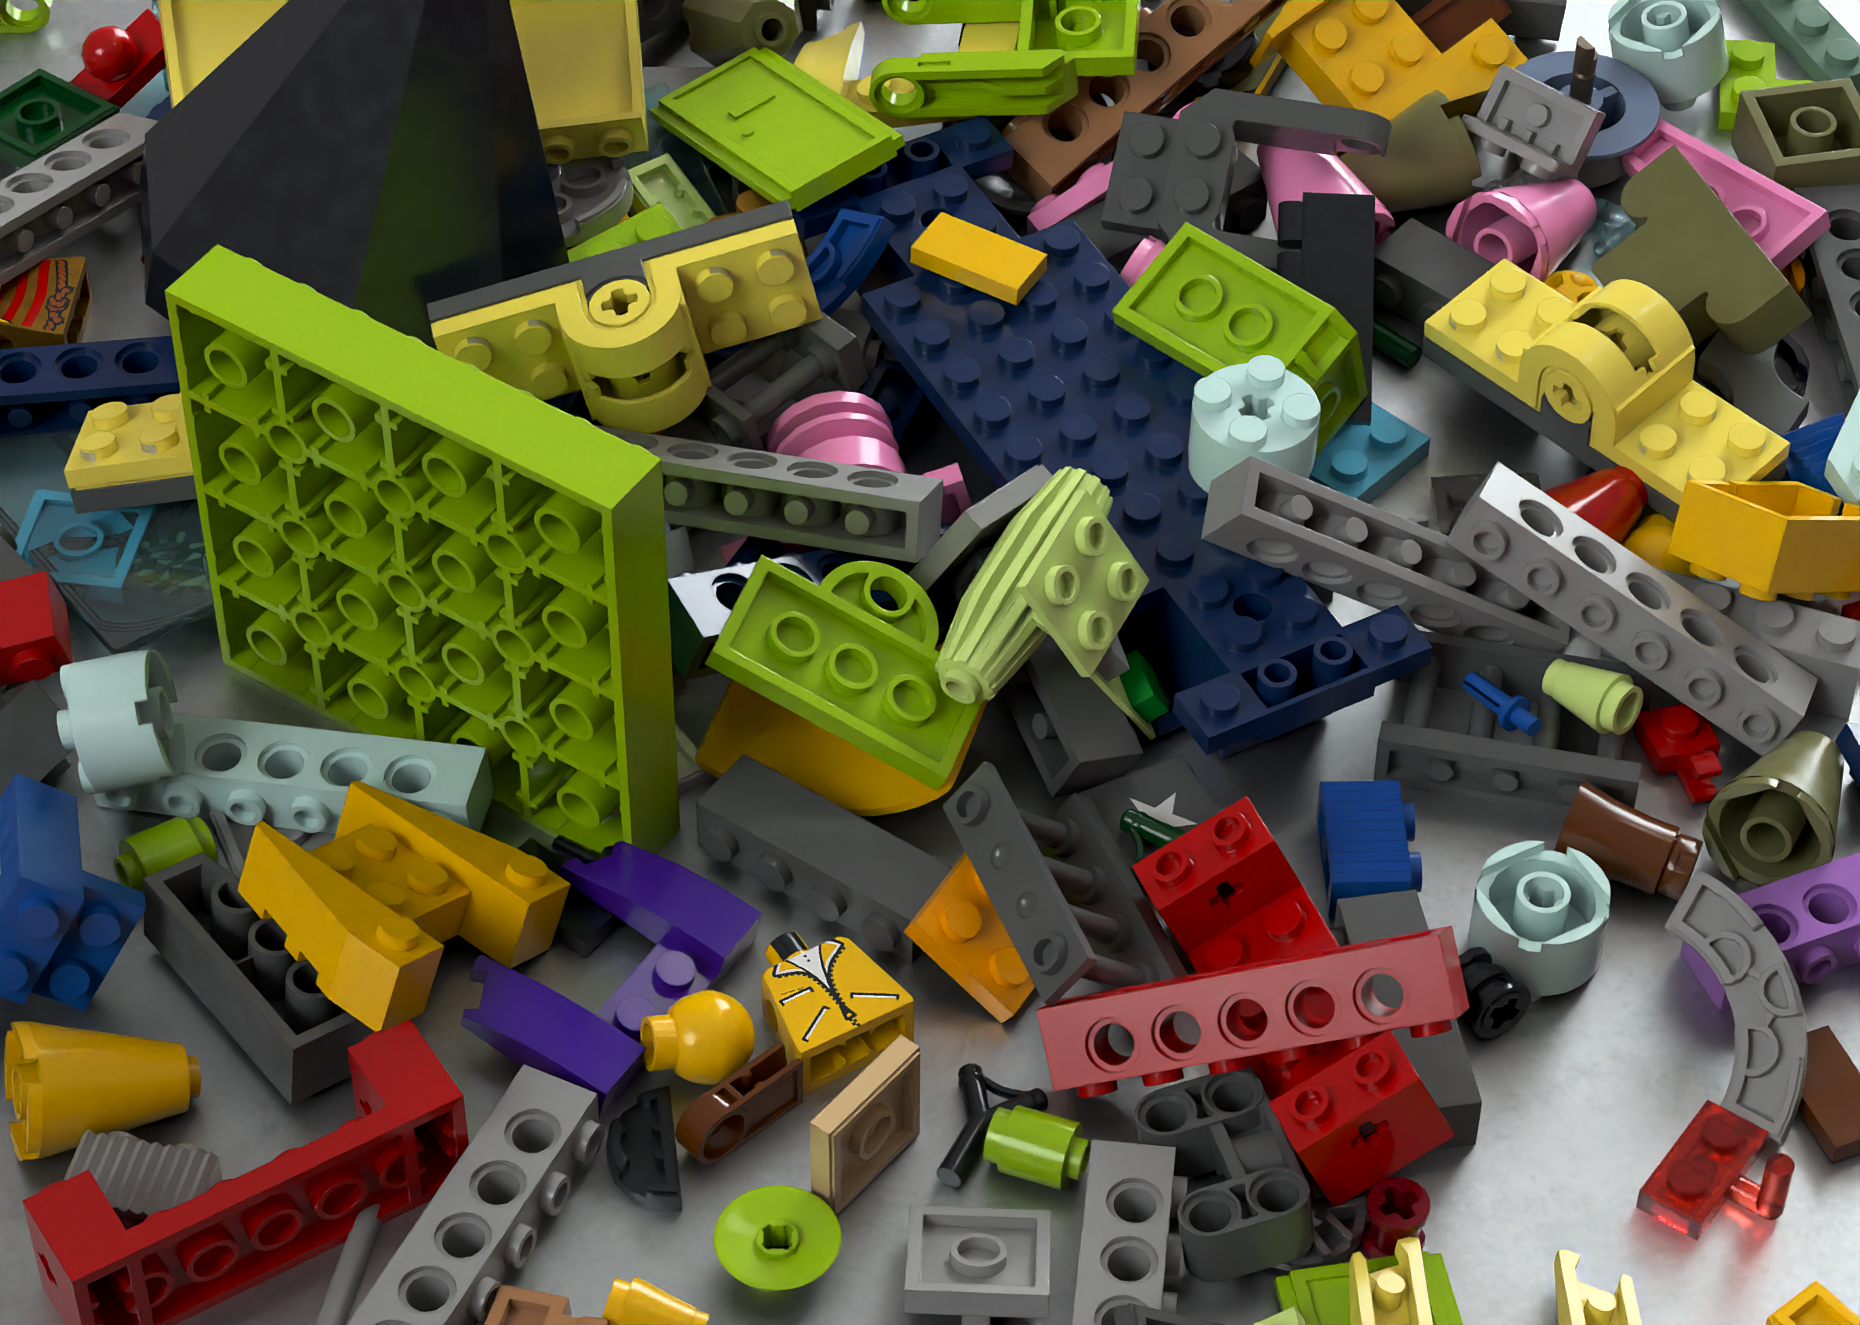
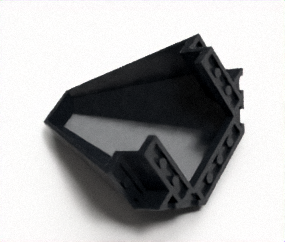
M289 0L145 133L138 191L142 215L141 241L142 257L145 264V304L167 320H169L165 290L217 244L244 257L253 258L264 267L297 283L309 285L318 293L351 309L360 310L370 318L398 332L416 337L427 346L436 350L438 349L432 334L427 309L428 303L570 263L509 0Z

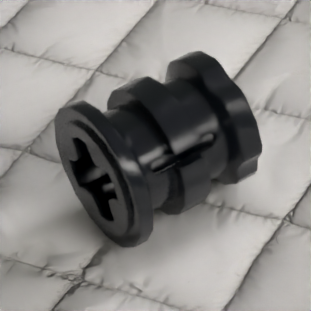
M1474 947L1459 955L1470 1007L1463 1014L1467 1018L1472 1019V1027L1478 1036L1486 1039L1497 1037L1510 1030L1525 1015L1531 1002V993L1524 984L1513 982L1511 975L1503 966L1492 964L1491 954L1485 948Z

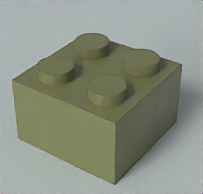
M1851 78L1740 91L1731 145L1740 163L1791 191L1799 187L1860 184V96Z

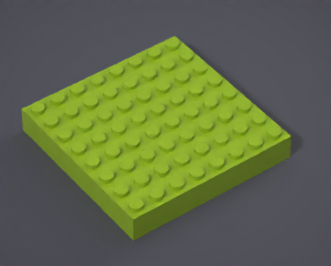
M217 244L165 290L223 663L356 733L485 747L487 749L494 789L490 804L555 838L558 835H562L589 850L593 849L601 853L604 847L614 846L615 843L624 841L657 855L680 830L661 458L652 455L639 445L630 444L593 426L583 418L574 417L537 399L528 391L518 390L481 372L472 364L462 363L429 347L416 337L398 332L370 318L360 310L351 309L318 293L309 285L297 283L270 270L253 258L244 257ZM620 803L619 812H621V815L601 823Z

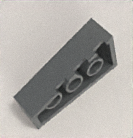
M199 853L144 878L146 903L144 935L290 1105L351 1076L347 1048L362 1042L375 1031L324 995L316 985L319 972L309 960L296 961L284 947L287 934L273 918L261 919L237 891L240 882L239 877L204 853Z

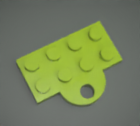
M761 555L753 567L705 662V665L937 791L948 778L981 706V703H977L976 700L971 704L954 700L944 692L940 685L939 673L935 672L936 661L940 654L939 651L935 650L939 635L938 618L926 592L914 579L901 570L875 561H855L841 565L831 571L818 586ZM882 590L890 594L895 599L898 610L888 611L879 607L873 601L870 591Z

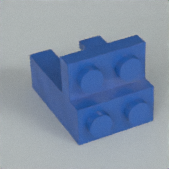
M15 773L0 798V997L23 1005L32 992L85 1012L145 911V893L82 870L77 796Z

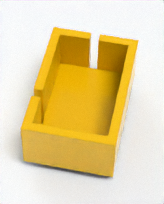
M1687 480L1667 553L1691 562L1689 571L1697 576L1717 581H1725L1727 577L1740 582L1738 591L1755 599L1776 601L1777 595L1780 593L1791 598L1811 601L1814 594L1819 593L1830 598L1848 600L1851 592H1860V505L1845 502L1842 515L1837 516L1842 498L1798 481H1728L1726 483L1721 480Z

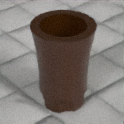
M1583 780L1567 814L1554 851L1566 854L1567 847L1578 850L1590 857L1602 869L1608 880L1628 885L1653 896L1657 890L1663 895L1679 900L1688 885L1702 849L1703 841L1679 834V827L1628 806Z

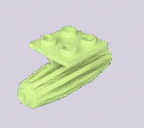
M1072 466L1065 467L1063 470L1060 468L1011 519L962 596L936 661L935 672L939 673L940 685L944 692L954 700L965 704H971L975 700L977 703L991 700L1040 647L1047 634L1052 636L1081 677H1091L1150 581L1108 521L1107 516L1113 503V497L1109 496L1110 490L1100 482L1098 477L1086 473V470L1078 468V470L1073 469Z

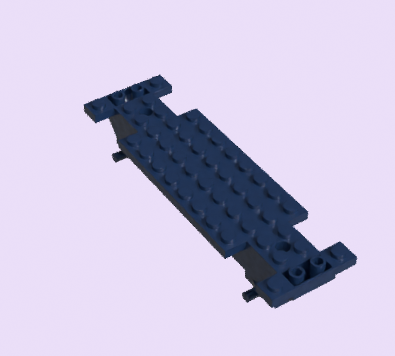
M979 116L906 141L905 146L896 150V157L801 211L791 210L796 229L804 240L828 232L841 208L883 216L896 225L883 253L856 289V292L861 297V313L876 331V336H880L998 489L1035 465L1040 466L1041 464L1046 467L1052 476L1060 468L1062 470L1065 467L1071 466L1077 470L1081 468L1086 470V473L1098 477L1100 482L1108 487L1110 490L1109 496L1113 497V503L1107 519L1150 580L1127 619L1158 657L1156 675L1172 694L1174 703L1168 705V712L1151 721L1156 735L1154 739L1184 726L1206 755L1217 752L1223 759L1374 696L1375 687L1430 665L1432 645L1398 605L1342 627L1302 577L1293 576L1283 572L1282 568L1268 566L1201 539L1208 493L1196 483L1189 471L1188 445L1194 386L1204 376L1114 323L1112 310L1128 292L1130 287L1073 219L1020 238L973 181L1013 167L1014 149L986 116ZM943 212L1047 254V269L1016 306L910 263L911 246L934 219Z

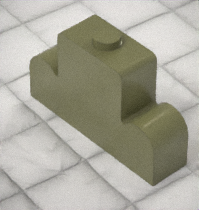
M1675 145L1667 149L1627 182L1621 193V205L1638 229L1592 265L1593 274L1604 287L1612 281L1620 279L1640 282L1659 293L1673 306L1687 326L1694 347L1698 346L1719 329L1730 345L1738 351L1749 355L1762 353L1771 348L1813 315L1787 279Z

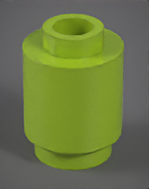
M178 816L122 839L119 842L120 855L114 857L113 866L120 884L144 893V878L199 853H204L218 863V852L209 828L200 817L195 816L185 820L183 817Z
M1021 1105L1015 1106L1013 1110L998 1107L987 1131L983 1159L984 1161L997 1164L998 1172L1063 1191L1071 1179L1080 1181L1083 1178L1090 1158L1091 1140L1083 1138V1124Z

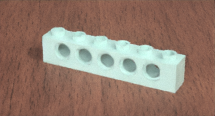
M172 712L173 725L183 723L185 736V767L183 773L162 781L94 794L97 806L120 811L133 810L175 815L183 818L198 816L202 819H210L209 813L215 811L224 813L228 822H236L243 825H256L262 819H266V823L271 827L296 829L309 833L336 834L350 783L358 780L480 832L494 794L487 749L485 747Z

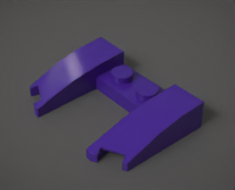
M624 841L614 844L612 851L614 854L584 865L577 857L566 861L560 867L558 875L569 882L574 888L657 944L597 1013L594 1014L549 987L480 954L474 961L470 981L484 984L479 1009H464L461 1025L520 1067L525 1064L597 1093L599 1120L645 1068L643 1058L646 1047L640 1044V1026L643 1017L667 1014L669 1008L682 997L702 990H713L752 945L763 913L719 885L689 869Z

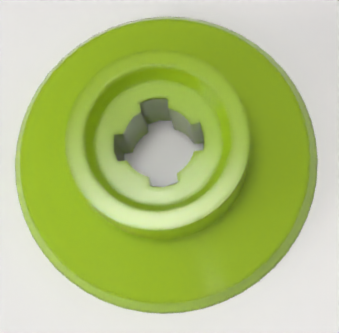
M770 1185L756 1188L734 1199L719 1216L713 1235L716 1255L723 1267L733 1277L750 1287L775 1292L794 1290L818 1279L835 1261L842 1239L838 1218L824 1200L807 1190L787 1185ZM770 1245H771L772 1247H776V1246L785 1247L786 1245L790 1247V1248H788V1249H786V1250H784L783 1248H781V1249H773V1248H771L770 1250L766 1249V1247H768V1246H770Z

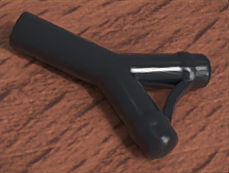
M976 1063L963 1065L958 1071V1086L962 1094L967 1122L937 1169L936 1174L939 1180L950 1187H959L984 1148L987 1131L997 1108L1003 1107L1013 1110L1015 1106L1021 1105L1044 1112L1048 1109L1049 1102L1043 1090L1034 1088L1030 1091H1021L1003 1087L984 1076L980 1065ZM987 1090L1009 1100L990 1108Z

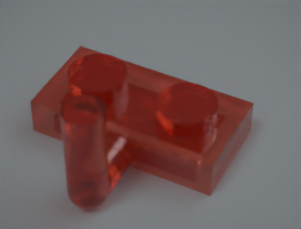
M1707 1100L1639 1190L1636 1208L1698 1241L1728 1199L1766 1220H1775L1784 1212L1795 1164L1790 1156L1783 1153H1774L1766 1160L1761 1185L1745 1177L1765 1149L1769 1132Z

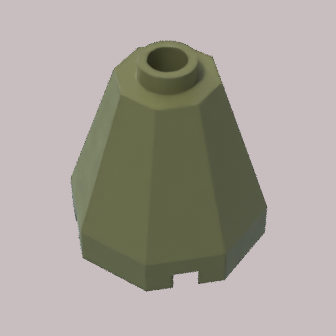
M685 0L682 4L684 19L688 22L690 36H688L690 50L714 67H719L753 47L760 50L766 46L785 58L803 30L798 0Z

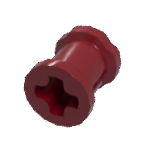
M1391 1177L1379 1181L1372 1186L1367 1195L1366 1212L1370 1221L1367 1223L1362 1240V1248L1366 1257L1373 1259L1394 1256L1397 1241L1406 1237H1418L1422 1251L1425 1245V1234L1422 1227L1430 1216V1198L1426 1190L1417 1182L1402 1177Z

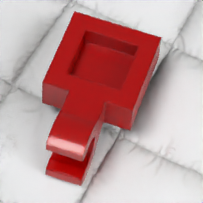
M1684 703L1640 712L1634 723L1633 732L1657 775L1676 772L1683 784L1687 797L1693 804L1712 800L1718 791L1712 783L1711 777L1722 774V767L1718 760L1721 744L1706 718Z

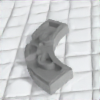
M1697 868L1664 927L1669 933L1694 949L1709 964L1724 988L1732 1009L1735 1022V1057L1731 1079L1718 1110L1730 1119L1783 1146L1799 1108L1807 1071L1808 1039L1806 1017L1800 991L1781 948L1759 916L1722 882Z

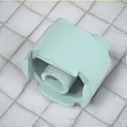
M1617 0L1611 7L1608 14V33L1612 58L1631 66L1641 73L1654 87L1660 104L1666 110L1678 112L1691 108L1695 104L1696 98L1714 88L1729 70L1722 13L1717 0Z
M1270 355L1255 356L1248 363L1222 368L1208 377L1197 381L1194 386L1188 445V468L1196 483L1209 494L1210 483L1213 479L1249 456L1309 479L1315 462L1320 421V403L1314 390L1302 378L1285 370V365L1280 359Z
M139 649L61 666L60 680L68 709L57 712V727L63 747L66 750L74 748L77 750L79 778L86 795L89 796L162 781L183 773L185 767L183 723L173 725L170 704L178 702L169 669L159 651L156 649Z
M1544 841L1514 843L1498 850L1487 859L1476 884L1468 934L1469 949L1474 947L1485 948L1491 954L1492 964L1503 966L1511 975L1513 982L1522 983L1528 988L1531 993V1002L1539 1000L1542 996L1557 995L1571 991L1581 986L1597 973L1601 963L1610 913V884L1602 869L1590 857L1570 847H1567L1566 854L1545 850L1546 842Z

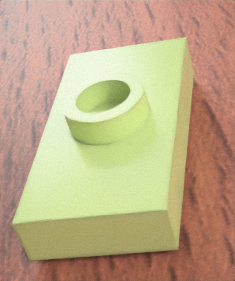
M669 153L627 170L631 176L634 192L632 207L637 213L661 202L684 229L705 224L712 217H716V214Z

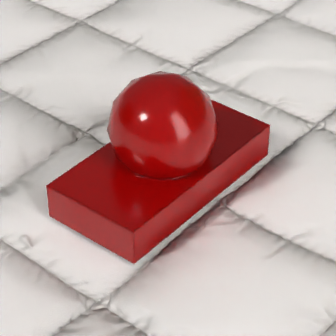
M147 8L125 30L113 25L100 27L90 32L83 43L81 53L85 68L69 83L121 109L166 66L160 19Z

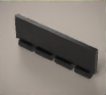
M1303 192L1302 201H1283L1278 204L1277 245L1281 248L1301 249V251L1278 253L1277 275L1336 308L1357 331L1368 395L1343 425L1370 426L1372 410L1375 195Z

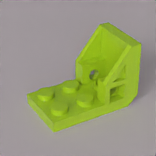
M1188 222L1183 224L1112 310L1116 325L1204 377H1208L1215 371L1228 366L1248 363L1250 359L1259 355H1270L1280 359L1285 365V370L1294 373L1310 385L1319 400L1320 421L1315 459L1368 395L1358 333L1336 308Z

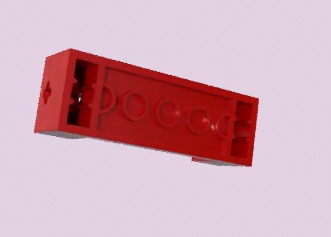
M1245 796L1132 865L1158 913L1188 956L1197 973L1340 947L1248 796ZM1309 987L1306 992L1308 1010L1319 1019L1332 1020L1335 1004L1331 995L1320 987ZM1243 999L1239 1007L1242 1023L1254 1032H1264L1267 1027V1015L1264 1008L1254 1000ZM1390 1029L1354 1050H1343L1342 1040L1340 1039L1316 1044V1055L1294 1061L1276 1062L1274 1052L1249 1056L1250 1065L1258 1079L1262 1082L1263 1088L1271 1100L1268 1103L1298 1156L1333 1207L1342 1205L1455 1136Z
M411 1019L390 1029L374 1032L362 1042L347 1048L357 1118L345 1122L336 1131L300 1148L288 1149L280 1153L273 1161L235 1179L220 1181L207 1192L172 1209L155 1212L142 1223L132 1228L125 1229L89 1170L65 1181L54 1182L46 1186L39 1193L23 1200L42 1286L65 1324L176 1325L345 1243L357 1215L369 1206L381 1203L376 1219H381L382 1224L431 1201L468 1147L469 1140L464 1095Z

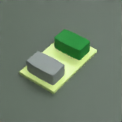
M1116 635L1090 678L1152 740L1156 735L1151 721L1168 712V704L1152 665L1137 649L1125 655L1119 638Z

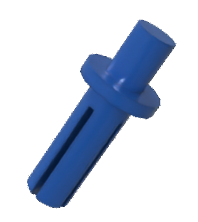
M1471 672L1464 678L1466 681L1462 682V689L1499 716L1498 724L1502 729L1511 732L1519 728L1528 736H1534L1540 731L1542 721L1530 713L1531 702L1525 696L1518 695L1512 698L1478 672Z

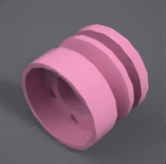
M838 390L807 397L791 405L774 420L765 439L766 452L907 474L905 465L899 457V446L893 435L890 418L880 403L861 393Z

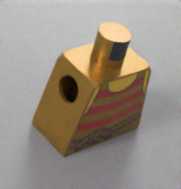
M86 257L46 258L0 286V349L81 343L93 304Z

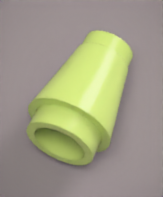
M1561 658L1551 663L1542 681V690L1545 694L1553 697L1555 701L1602 735L1610 732L1621 735L1627 732L1635 723L1643 703L1642 689L1633 685V680L1629 675L1568 662Z

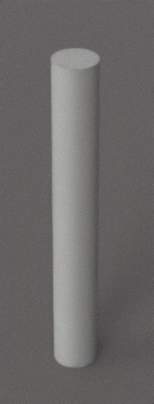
M381 1203L371 1205L357 1215L353 1228L345 1241L315 1325L346 1324L382 1225V1220L376 1219Z

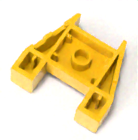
M1287 0L1249 62L1256 67L1278 52L1322 104L1364 110L1383 116L1390 121L1422 96L1435 90L1445 94L1450 101L1440 106L1448 119L1459 115L1462 120L1464 114L1472 116L1480 110L1501 64L1516 68L1518 65L1527 62L1528 59L1492 18L1441 54L1395 0ZM1336 151L1335 155L1339 158L1346 152Z
M355 780L350 783L334 840L308 852L264 821L256 823L237 891L261 919L273 918L287 934L284 947L296 961L309 960L319 972L316 985L324 995L377 1032L390 1029L424 1013L444 945L441 943L457 935L510 969L549 950L571 884L549 870L547 865L537 857L528 855L520 849Z

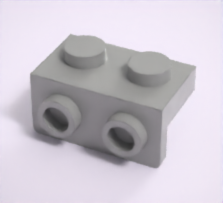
M1501 64L1477 117L1464 114L1462 122L1467 130L1476 134L1472 141L1474 145L1500 157H1504L1506 151L1509 150L1524 158L1520 165L1521 169L1551 182L1555 174L1573 178L1577 177L1606 114L1510 66Z

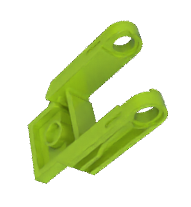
M882 0L885 12L892 19L909 25L1020 22L1017 50L921 53V57L886 59L872 69L869 89L870 101L879 112L894 118L1049 114L1078 95L1080 76L1112 77L1116 75H1135L1141 0ZM893 78H903L910 81L915 86V89L909 93L898 94L888 90L884 83Z

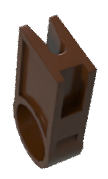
M779 1041L694 1100L682 1114L676 1126L675 1137L677 1142L704 1165L715 1164L723 1160L731 1152L803 1102V1061L797 1058L787 1065L785 1046Z

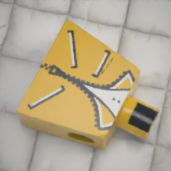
M787 932L776 937L769 944L765 957L772 967L768 968L761 976L762 1011L775 1042L778 1043L780 1041L785 1046L787 1065L797 1058L803 1061V1095L872 1063L900 1035L914 1043V999L849 938L836 937L809 949L798 933Z

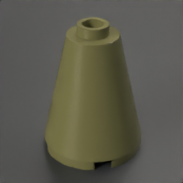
M1439 90L1425 94L1390 120L1392 129L1385 157H1382L1381 154L1363 155L1346 152L1339 157L1388 209L1391 215L1457 204L1472 194L1483 191L1482 187L1472 185V180L1481 177L1482 173L1465 125L1459 115L1450 119L1447 118L1440 106L1450 101Z
M1800 731L1794 733L1724 785L1714 795L1703 821L1702 834L1709 856L1724 875L1735 882L1740 876L1760 887L1832 861L1844 773V758L1837 744L1818 732Z

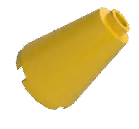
M31 1021L12 1022L11 1027L13 1030L7 1031L4 1052L6 1101L13 1100L16 1118L22 1120L21 1122H9L12 1144L20 1162L36 1161L77 1148L83 1133L89 1129L97 1135L101 1132L106 1134L113 1131L126 1132L185 1113L189 1108L190 1098L200 1096L201 1072L198 1058L196 1056H187L182 1043Z

